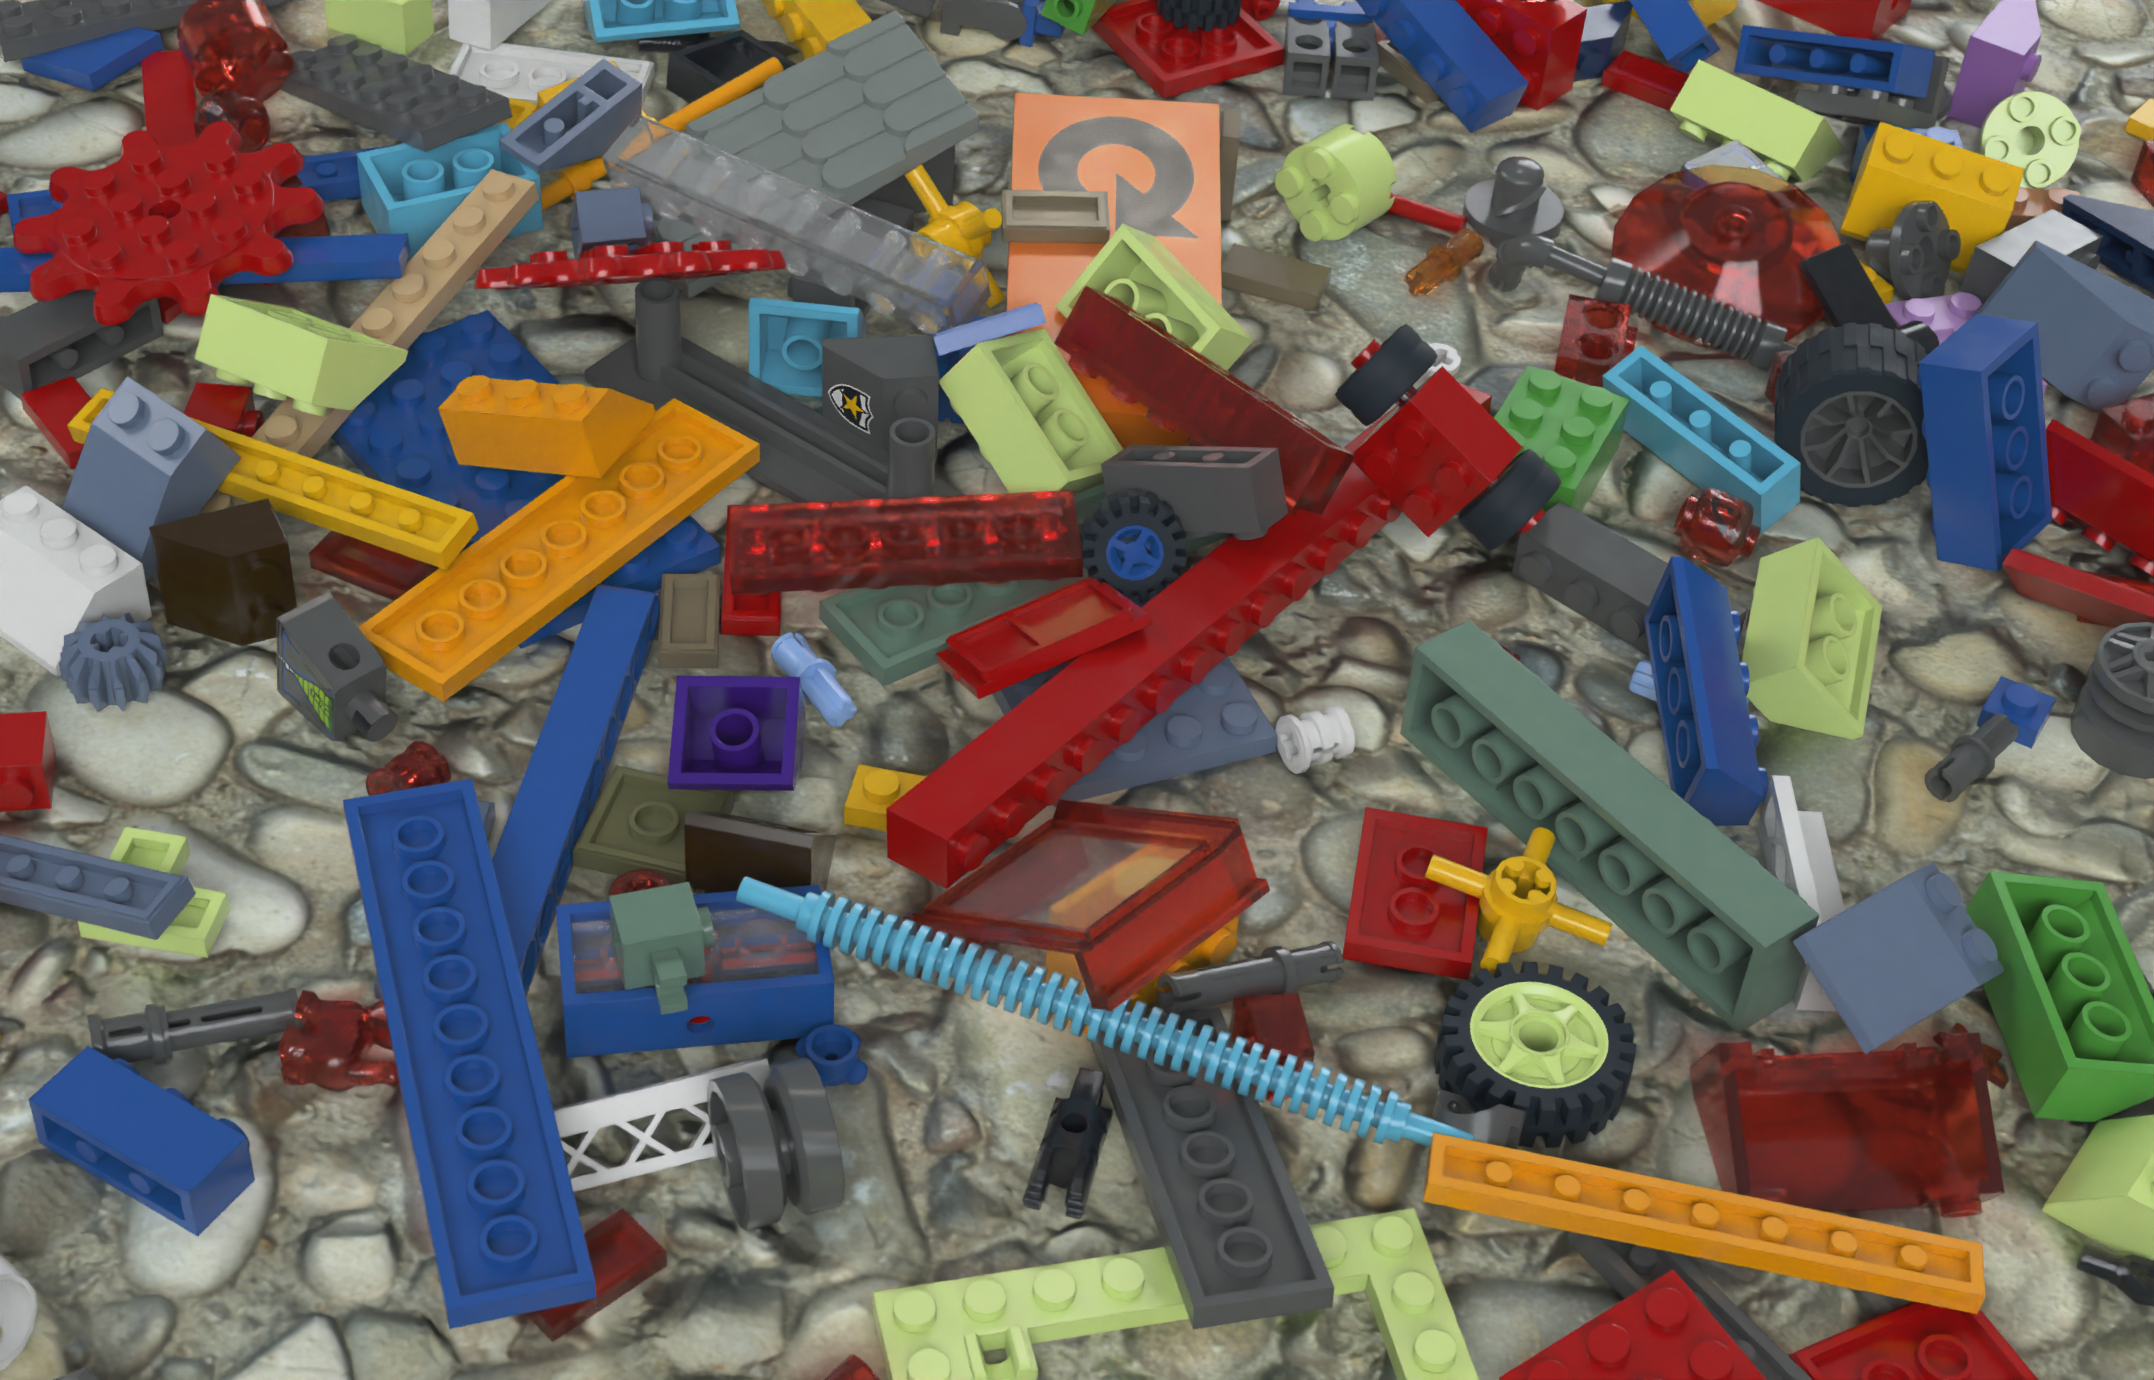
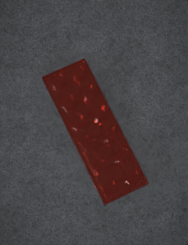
M1073 490L729 506L731 594L752 593L755 595H765L771 592L810 590L813 592H825L830 589H884L891 586H943L953 583L974 582L997 584L1015 580L1043 579L1056 581L1063 578L1083 577V554Z

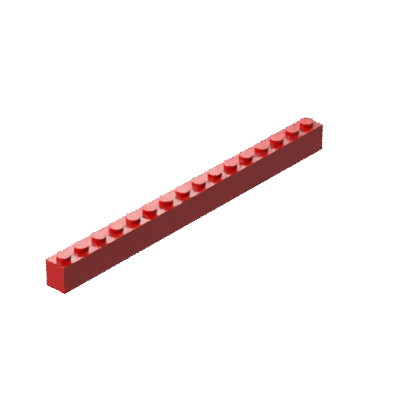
M1461 384L1490 414L1492 395ZM1398 405L1286 492L1288 514L1269 527L1266 535L1251 540H1238L1232 535L1141 608L1150 614L1152 625L1080 655L886 809L887 858L948 889L968 871L978 868L985 857L1004 841L1015 837L1024 825L1045 807L1055 804L1062 794L1085 774L1092 773L1100 762L1121 744L1128 743L1137 731L1157 714L1167 711L1174 700L1192 685L1199 684L1206 677L1207 673L1227 656L1234 655L1251 636L1261 628L1268 627L1280 612L1292 602L1300 600L1307 590L1326 574L1333 573L1345 558L1356 549L1364 547L1370 538L1386 524L1394 522L1402 511L1365 475L1349 456Z

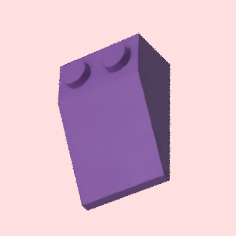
M2001 0L1970 35L1952 97V105L1947 114L1948 117L1981 129L1987 115L1999 102L2011 95L2025 91L2027 82H2031L2034 79L2042 60V55L2036 53L2042 35L2036 0Z

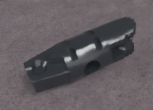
M1080 1068L1069 1098H1055L1022 1200L1023 1206H1026V1208L1041 1209L1042 1203L1046 1200L1050 1183L1054 1186L1068 1189L1065 1198L1066 1217L1081 1219L1096 1173L1099 1156L1113 1116V1109L1101 1107L1104 1092L1102 1086L1105 1082L1104 1072Z

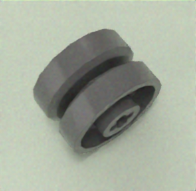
M799 1058L770 1065L763 1090L758 1082L745 1072L709 1081L707 1106L716 1160L730 1207L741 1228L750 1230L780 1222L787 1204V1195L792 1204L806 1215L841 1206L844 1200V1172L836 1125L826 1091L810 1059Z

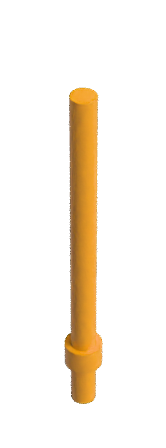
M771 57L625 140L608 154L595 157L583 165L574 163L560 171L557 180L541 188L542 211L567 197L574 199L575 192L590 191L593 182L621 167L628 158L686 130L687 123L760 88L769 77L783 71L781 63L776 57Z

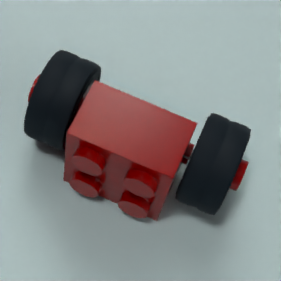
M1405 324L1398 328L1381 345L1375 339L1370 342L1352 360L1351 364L1356 370L1335 393L1337 399L1346 408L1351 410L1353 415L1365 426L1373 424L1395 403L1398 405L1352 452L1349 458L1427 537L1466 506L1458 517L1460 523L1470 533L1474 534L1476 539L1486 549L1492 551L1505 543L1516 532L1519 534L1521 531L1527 533L1545 515L1546 512L1542 507L1554 495L1562 481L1531 449H1527L1516 456L1523 447L1443 366L1416 389L1413 385L1434 364L1438 355L1420 338L1419 334L1412 327Z

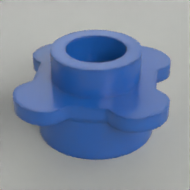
M835 1024L820 1026L814 1029L808 1036L802 1037L796 1044L797 1056L811 1060L824 1088L826 1086L841 1085L844 1082L850 1085H857L862 1083L868 1074L866 1063L860 1061L859 1058L861 1038L844 1026Z

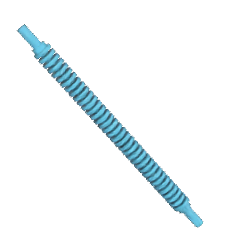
M747 876L742 879L738 888L736 901L796 922L795 928L807 933L806 939L810 942L817 944L823 937V946L834 949L840 941L839 951L841 953L850 955L856 947V958L864 961L868 960L873 951V964L882 967L889 958V970L897 973L901 971L906 962L905 975L914 979L923 967L921 974L923 982L932 984L939 973L938 987L948 990L954 979H956L954 992L964 996L969 990L970 985H972L970 997L979 1002L983 1000L988 990L987 1004L996 1008L1001 1003L1003 996H1005L1003 1009L1010 1013H1014L1019 1003L1022 1002L1020 1016L1031 1019L1036 1008H1039L1037 1022L1047 1025L1052 1015L1056 1014L1053 1027L1064 1031L1070 1019L1072 1020L1070 1034L1077 1037L1082 1035L1087 1025L1089 1026L1087 1040L1097 1043L1102 1031H1104L1106 1034L1103 1046L1111 1049L1115 1047L1118 1038L1121 1037L1123 1039L1120 1052L1128 1055L1131 1054L1135 1043H1138L1137 1058L1146 1061L1151 1050L1154 1049L1156 1050L1154 1064L1163 1067L1168 1055H1171L1173 1058L1170 1070L1179 1073L1185 1061H1188L1190 1064L1187 1076L1195 1079L1198 1077L1201 1068L1205 1067L1207 1070L1204 1082L1212 1085L1215 1083L1218 1073H1222L1224 1075L1221 1088L1229 1091L1233 1086L1235 1078L1241 1081L1237 1093L1246 1097L1252 1084L1258 1087L1254 1100L1263 1103L1268 1091H1273L1275 1093L1271 1106L1280 1109L1285 1097H1290L1292 1099L1288 1112L1297 1115L1302 1102L1309 1105L1305 1118L1314 1121L1319 1108L1326 1110L1322 1124L1330 1127L1336 1114L1343 1116L1339 1130L1349 1132L1353 1120L1360 1122L1356 1134L1358 1137L1365 1139L1370 1126L1377 1128L1373 1140L1375 1143L1383 1145L1384 1139L1399 1143L1402 1137L1430 1147L1433 1133L1474 1140L1475 1135L1411 1112L1412 1104L1398 1100L1399 1092L1390 1090L1387 1102L1380 1101L1382 1086L1373 1084L1370 1095H1363L1365 1080L1356 1078L1353 1089H1346L1348 1074L1339 1072L1336 1083H1329L1332 1072L1331 1068L1322 1066L1318 1078L1312 1077L1315 1066L1314 1062L1305 1060L1301 1072L1295 1071L1298 1061L1297 1056L1289 1054L1284 1066L1278 1065L1281 1051L1272 1048L1267 1060L1261 1059L1264 1045L1257 1042L1254 1043L1250 1054L1244 1053L1248 1041L1246 1038L1238 1036L1234 1047L1230 1048L1228 1044L1231 1033L1221 1030L1217 1041L1213 1042L1211 1039L1214 1027L1204 1024L1200 1035L1196 1036L1194 1034L1197 1021L1189 1018L1186 1020L1183 1030H1179L1178 1026L1181 1015L1172 1012L1166 1024H1162L1164 1009L1154 1006L1149 1018H1146L1147 1003L1137 1001L1131 1013L1128 1011L1131 998L1120 995L1114 1007L1112 1006L1114 992L1107 989L1102 991L1097 1001L1095 1000L1097 994L1096 985L1087 983L1082 995L1078 994L1081 980L1071 977L1064 989L1062 988L1064 974L1054 971L1047 983L1048 969L1038 965L1032 977H1030L1031 962L1021 960L1016 970L1013 971L1015 957L1004 954L999 965H996L999 954L997 950L988 948L983 958L980 959L982 945L972 942L967 948L966 953H964L966 941L957 936L953 938L948 948L949 934L940 930L931 942L933 936L932 927L922 925L915 936L917 927L915 921L906 919L899 929L900 916L890 913L883 923V910L874 907L867 916L868 906L866 904L856 902L851 910V899L841 896L835 903L836 895L830 891L825 890L821 895L808 892L804 897Z

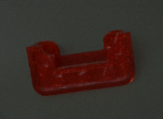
M1980 1033L1946 1034L1942 1037L1944 1049L1940 1051L1934 1046L1917 1048L1915 1042L1903 1043L1893 1051L1869 1052L1866 1055L1864 1052L1775 1056L1774 1048L1760 1049L1753 1055L1751 1042L1717 1043L1690 1066L1689 1072L1692 1095L1721 1191L1829 1213L1940 1208L1941 1217L1962 1218L1983 1213L1982 1202L1992 1200L2005 1193Z

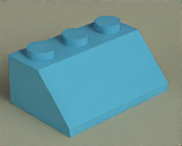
M582 0L587 28L596 43L739 30L740 28L735 0Z

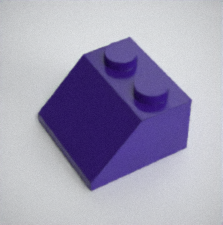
M677 676L667 781L668 789L794 791L802 769L806 716L800 677Z

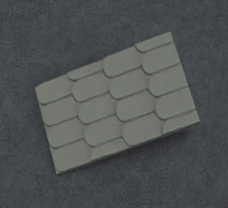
M894 10L826 43L825 51L765 80L763 87L687 123L686 131L628 158L623 163L622 168L615 171L616 187L639 186L641 203L651 204L654 234L649 236L652 243L683 241L684 252L692 251L691 245L698 244V242L731 240L732 250L767 248L770 251L786 243L826 235L832 228L837 213L840 211L844 212L847 207L864 197L912 209L914 214L926 212L927 210L905 177L906 173L921 164L947 205H953L955 145L978 132L979 115L967 103V100L951 79L946 77V73L929 51L925 50V46L908 24H905L904 19L897 10ZM730 275L676 281L686 297L690 299Z

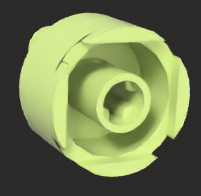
M1337 125L1294 149L1285 159L1282 169L1276 173L1275 186L1278 192L1284 196L1288 209L1299 223L1302 234L1308 240L1317 242L1321 239L1329 241L1343 239L1385 214L1393 205L1395 197L1390 199L1391 185L1397 182L1395 166L1385 146L1370 132L1362 135L1351 129L1354 125Z

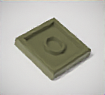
M616 765L573 849L574 866L660 886L685 883L684 822L686 811H715L731 814L734 807V791L668 789L667 776Z

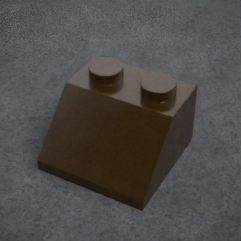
M268 498L149 527L167 624L240 646L277 637L276 618L296 608L297 603L289 544Z
M686 811L684 822L686 882H689L690 887L693 889L703 890L704 894L738 891L742 879L747 876L778 888L820 885L822 894L827 887L836 835L715 811Z

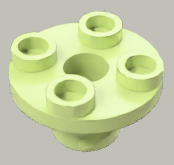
M2042 92L2017 93L1999 102L1987 115L1980 132V154L2024 168L2025 171L2020 187L2045 188L2060 179L2073 164L2079 148L2081 126L2071 110L2056 97Z

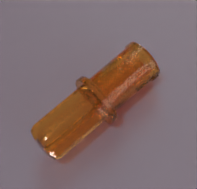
M1464 228L1445 244L1432 246L1426 253V258L1405 274L1404 281L1409 286L1408 292L1416 297L1420 294L1428 295L1445 281L1448 283L1455 281L1460 276L1463 267L1482 255L1480 252L1484 250V244L1480 235L1472 229Z

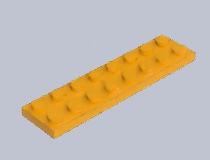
M673 398L656 410V415L601 479L567 475L459 553L446 570L442 568L437 569L358 628L383 658L387 669L444 703L760 462V443Z

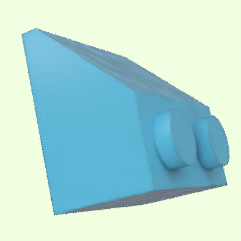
M750 297L748 304L749 374L784 394L822 397V339L865 337V317L860 308Z

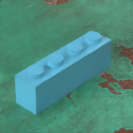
M1640 345L1602 376L1603 388L1611 393L1630 399L1623 430L1711 497L1719 498L1720 504L1724 507H1731L1733 509L1732 513L1736 514L1737 508L1739 514L1736 516L1740 519L1742 507L1744 511L1745 508L1738 501L1739 499L1748 501L1754 508L1750 526L1758 533H1764L1800 502L1801 463L1644 346ZM1710 487H1714L1719 489L1720 491H1724L1726 493L1731 494L1729 496L1734 495L1736 496V500H1732L1729 496L1723 494L1717 497L1718 492L1713 491Z

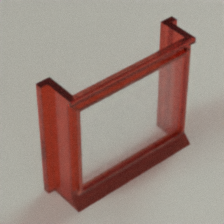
M1059 799L1053 819L1046 821L922 908L924 913L908 912L902 918L903 921L909 919L917 923L915 936L922 925L932 927L933 936L931 942L939 930L948 933V948L954 937L957 936L965 939L964 953H966L967 948L972 942L983 945L991 941L1073 954L1092 1008L1113 1011L1267 894L1270 888L1267 879L1257 878L1238 818ZM923 967L916 978H921Z

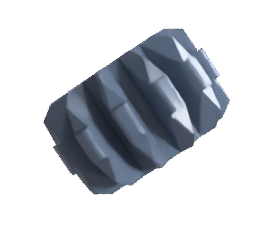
M103 613L101 621L96 623L80 621L78 632L64 636V646L60 653L61 661L59 662L62 680L66 681L67 689H70V693L74 695L77 704L91 702L97 712L102 711L109 705H117L124 712L126 703L131 701L147 703L150 691L163 688L164 672L166 671L165 663L168 660L165 644L161 643L160 635H157L156 631L153 630L150 621L135 622L130 613L124 614L119 619H109Z

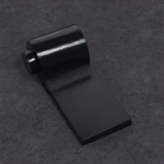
M1848 242L1806 258L1798 264L1834 328L1847 323L1881 324L1882 327L1888 329H1897L1905 333L1911 340L1917 341L1925 348L1927 355L1939 346V340L1935 332L1922 321L1913 320L1897 327Z

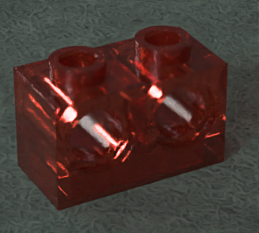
M1569 294L1554 372L1560 376L1590 386L1603 388L1602 376L1634 351L1638 328L1628 326L1632 305Z

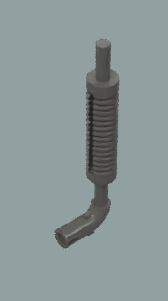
M1524 235L1503 241L1496 251V261L1489 270L1488 277L1491 285L1497 289L1501 280L1506 281L1502 291L1509 292L1517 288L1527 267L1543 269L1544 265H1547L1598 286L1594 297L1597 301L1612 307L1619 304L1621 311L1628 308L1629 314L1633 315L1635 312H1638V318L1641 319L1647 315L1648 322L1651 323L1656 319V325L1661 326L1665 323L1667 330L1674 326L1675 333L1679 334L1683 330L1684 337L1688 338L1692 334L1694 341H1698L1701 338L1704 345L1711 341V348L1715 349L1720 345L1721 352L1724 353L1729 349L1730 356L1738 353L1740 360L1747 357L1748 363L1767 371L1772 367L1775 360L1784 363L1788 355L1793 354L1797 349L1796 345L1784 341L1787 327L1770 320L1762 323L1760 316H1756L1753 319L1750 312L1743 315V309L1741 308L1734 312V306L1731 304L1725 308L1724 301H1719L1716 304L1714 297L1707 300L1704 293L1697 296V290L1695 289L1688 293L1687 286L1684 285L1679 289L1678 282L1670 285L1668 278L1661 281L1660 275L1656 274L1652 277L1649 270L1642 274L1641 267L1638 266L1633 270L1632 263L1612 256L1607 267H1604L1553 246L1554 240L1546 237Z

